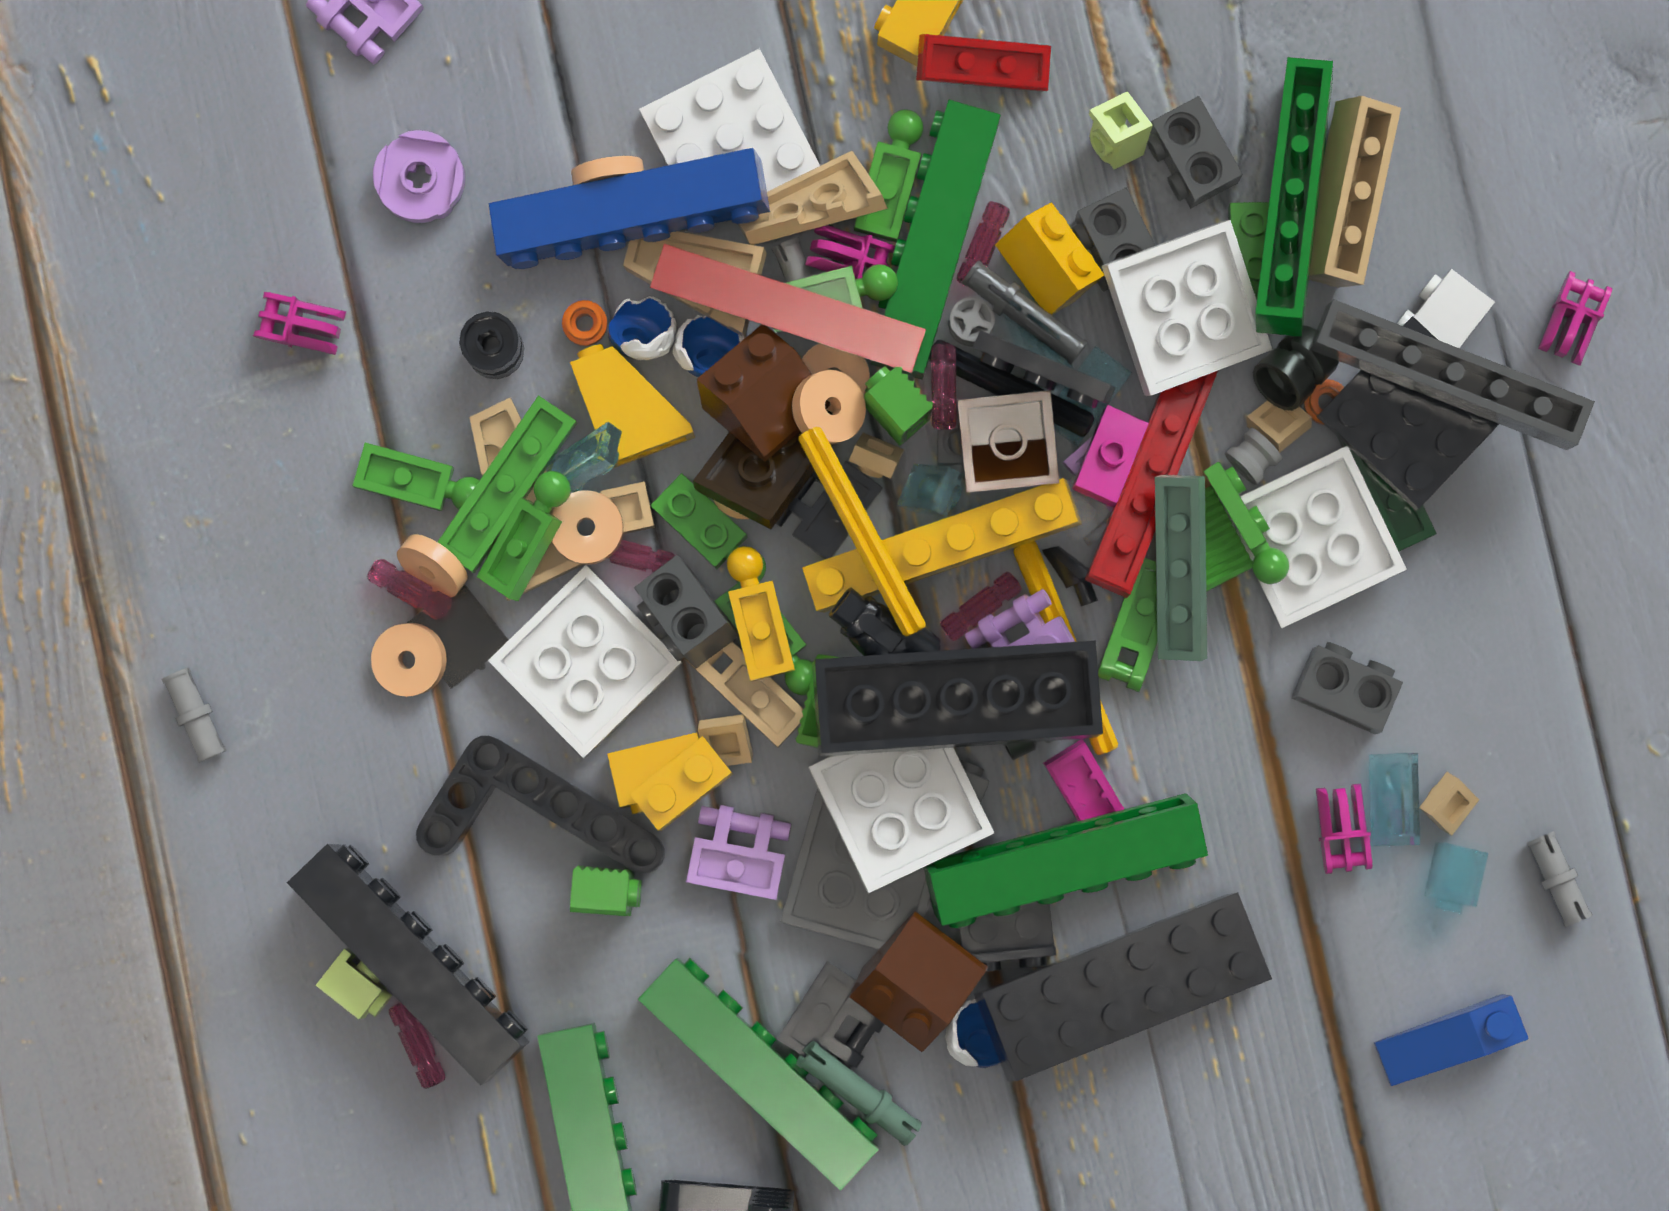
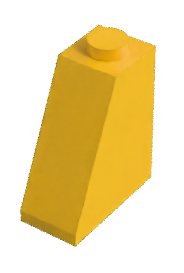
M602 344L590 346L577 353L579 359L570 362L610 469L695 438L691 424L613 346L604 349Z

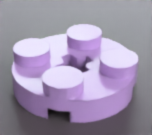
M422 130L408 131L399 135L400 138L392 141L388 146L386 144L379 152L373 168L374 187L383 205L396 217L413 223H426L447 217L460 200L465 186V171L456 150L443 137ZM419 165L425 166L426 174L431 176V180L429 183H424L422 188H414L413 181L407 179L408 172L414 173Z

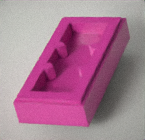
M1107 405L1103 409L1072 489L1114 507L1118 502L1149 423Z
M1082 739L1043 762L1077 822L1124 810L1088 746Z

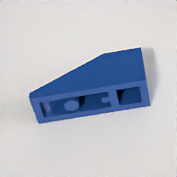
M1500 994L1376 1041L1374 1045L1390 1086H1394L1492 1054L1526 1041L1529 1038L1512 995Z

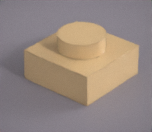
M1267 400L1247 416V427L1249 429L1252 427L1259 431L1280 453L1312 427V417L1301 407L1292 411L1283 410Z
M862 432L854 446L849 462L857 464L858 469L868 476L875 478L885 476L891 479L904 449Z
M645 481L600 491L620 511L624 524L623 534L655 528Z
M744 714L699 720V737L703 736L726 766L752 763L753 750Z
M1446 772L1437 785L1430 790L1427 798L1419 808L1441 830L1452 836L1478 803L1479 799L1459 778Z

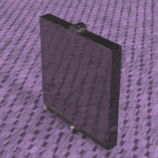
M465 584L455 597L440 596L436 600L429 599L427 602L428 607L407 622L422 624L433 630L441 639L447 658L442 678L451 689L477 669L484 670L486 668L485 663L509 640Z

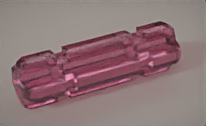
M993 201L987 203L982 215L984 222L979 223L965 255L967 262H962L957 274V281L962 284V281L978 260L988 267L996 248L995 244L999 241L1002 233L1000 228L1005 227L1010 214V209L1003 204Z
M936 344L931 349L932 426L936 430H952L956 427L957 420L956 348L952 344Z
M622 540L618 549L608 559H610L611 563L645 572L647 569H651L653 573L675 557L672 552L660 549L654 552L649 546Z
M385 559L376 560L367 574V578L371 583L380 588L383 586L387 587V592L416 609L419 607L423 608V613L435 620L443 619L452 605L450 597L440 591L432 592L431 586L404 570L398 571L395 565Z
M1005 572L994 580L993 583L995 585L991 588L989 586L985 587L961 605L958 613L953 611L941 621L940 626L948 638L952 641L958 640L968 632L967 628L969 626L975 627L978 621L999 609L1003 605L1002 601L1005 599L1009 601L1019 594L1022 588L1014 575L1010 572Z
M401 1002L392 1006L389 1009V1015L394 1026H399L401 1030L398 1032V1035L412 1066L416 1065L418 1068L416 1075L421 1087L428 1089L445 1080V1073L440 1062L436 1063L433 1058L436 1056V1053L424 1026L417 1022L416 1018Z

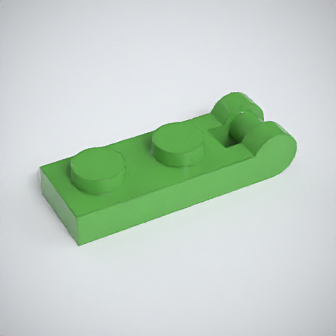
M1144 558L1131 594L1127 598L1124 597L1098 668L1099 678L1109 681L1112 677L1126 682V688L1137 692L1142 687L1157 645L1156 561ZM1121 648L1138 653L1133 666L1117 660Z

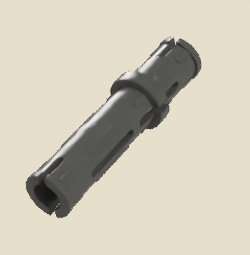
M980 260L975 263L962 281V284L967 285L994 306L993 312L999 316L1004 313L1033 337L1067 360V363L1070 365L1073 364L1088 344L1087 340H1083L1053 315L1021 293L1020 285L1016 282L1009 284L983 265V262ZM990 287H995L1006 297H1008L1010 300L1019 305L1022 308V310L1019 311L1008 301H1006L1004 298H1002L993 290H991ZM1031 314L1033 317H1035L1037 320H1039L1041 323H1043L1045 326H1047L1049 329H1051L1053 332L1059 335L1060 339L1058 340L1057 338H1055L1053 335H1051L1049 332H1047L1045 329H1043L1041 326H1039L1037 323L1031 320L1028 317V315Z

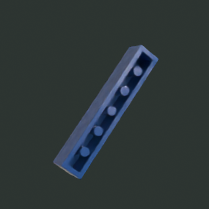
M754 148L488 203L496 255L507 266H512L514 269L532 268L539 264L538 260L555 257L558 260L575 259L582 256V251L599 248L602 251L619 250L626 246V242L643 238L646 242L662 241L668 239L671 232L685 229L691 233L706 232L715 227L714 223L729 220L736 224L749 223L757 220L759 214L770 212L762 160Z

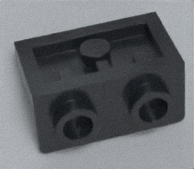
M1037 901L1020 906V910L1016 913L1006 916H994L993 913L975 917L976 921L973 924L959 928L961 946L988 966L986 971L1001 970V961L1019 959L1020 968L1047 965L1046 956L1056 955L1050 904H1038Z

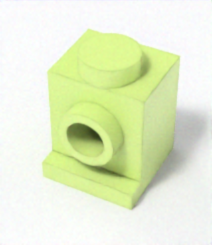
M1128 92L1090 109L1089 116L1093 120L1089 137L1093 149L1101 160L1109 163L1115 170L1144 155L1153 125ZM1126 119H1128V121H1129V122L1131 123V125H1132V126L1129 127V128H1128L1127 125L1125 124Z
M349 948L343 949L315 986L357 1019L366 1018L369 1013L376 1017L391 999L392 995L387 992V988L380 983V980L362 961L358 965L352 961L356 955Z

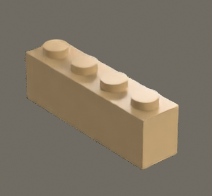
M1365 96L1335 102L1323 159L1309 280L1337 288L1364 285L1401 107Z

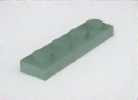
M1159 475L1155 477L1158 659L1203 661L1207 659L1205 476Z

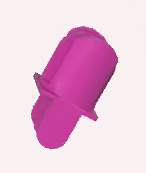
M826 225L815 228L814 232L817 235L850 245V247L828 240L817 239L811 242L810 250L816 254L843 262L844 265L815 256H808L805 265L825 272L852 266L855 279L863 277L864 266L870 268L873 265L882 264L890 267L886 261L888 254L894 252L895 246L874 239L872 235L859 236ZM869 247L876 249L873 259L867 257Z
M1569 271L1557 300L1552 306L1554 311L1538 349L1545 352L1549 350L1563 316H1565L1567 320L1554 351V355L1563 358L1569 352L1581 323H1584V328L1571 357L1572 363L1581 366L1598 321L1604 317L1603 313L1611 296L1612 288L1606 286L1605 289H1601L1593 285L1594 280L1588 278L1584 282L1575 278L1576 273ZM1569 290L1580 294L1577 303L1566 299ZM1588 298L1598 302L1595 310L1585 307Z
M264 292L263 298L267 301L264 311H259L258 317L262 321L260 329L254 331V337L284 344L291 348L294 345L336 355L338 346L298 334L299 331L339 339L341 329L338 326L305 318L303 313L336 321H344L346 311L299 301L295 296L288 297ZM280 303L290 305L287 316L277 314ZM275 322L285 324L283 336L273 334Z
M1361 783L1351 785L1354 831L1351 829L1348 798L1345 788L1333 789L1332 793L1336 833L1332 831L1327 790L1325 787L1316 788L1322 838H1319V841H1321L1325 873L1332 874V870L1335 868H1345L1346 872H1350L1353 866L1364 865L1366 870L1372 869L1369 837L1371 832H1367ZM1349 838H1361L1362 852L1351 853ZM1340 839L1342 854L1331 855L1329 840Z

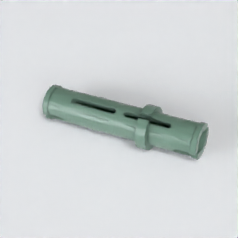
M812 1041L803 1049L802 1052L807 1056L804 1058L802 1055H799L796 1065L806 1070L859 1110L864 1121L868 1124L876 1123L899 1140V1143L903 1146L908 1145L916 1137L911 1130L914 1129L919 1132L922 1122L891 1101L892 1095L884 1089L879 1091L821 1048L817 1042Z

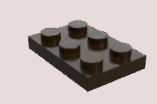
M800 431L766 461H763L729 432L693 480L695 490L772 530L815 471L799 442V436L802 432Z

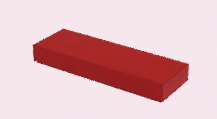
M921 34L919 35L916 80L1041 92L1048 91L1051 46Z

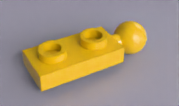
M738 547L730 553L727 559V570L733 579L740 582L741 588L728 591L750 681L795 671L773 580L759 584L758 577L763 570V559L760 553L752 547Z

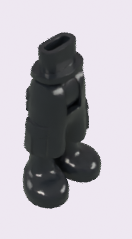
M852 587L845 591L828 615L841 626L840 633L848 637L851 644L863 656L940 651L941 649L940 639L925 627L911 636L905 637L902 635L887 606L877 602L872 596L864 598Z

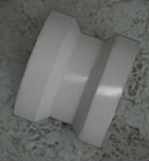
M967 297L961 299L954 305L950 313L948 326L951 336L959 344L973 347L980 330L992 334L995 321L993 309L981 298Z
M1252 427L1244 434V441L1239 446H1232L1225 453L1226 458L1234 468L1254 485H1257L1264 478V471L1269 466H1276L1283 459L1275 446Z

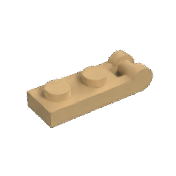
M733 641L695 669L737 710L744 714L777 748L801 724L800 719L803 717V708L771 677L750 681L743 651ZM725 653L733 662L720 674L712 665Z

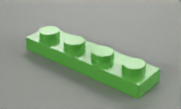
M538 395L442 534L438 543L454 554L465 568L475 573L495 544L519 498L526 499L533 489L537 478L544 473L577 425V421Z

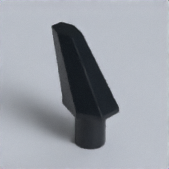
M1059 546L1042 550L1063 581L1065 588L1074 587L1081 607L1098 601L1092 583L1085 580L1089 570L1087 566Z

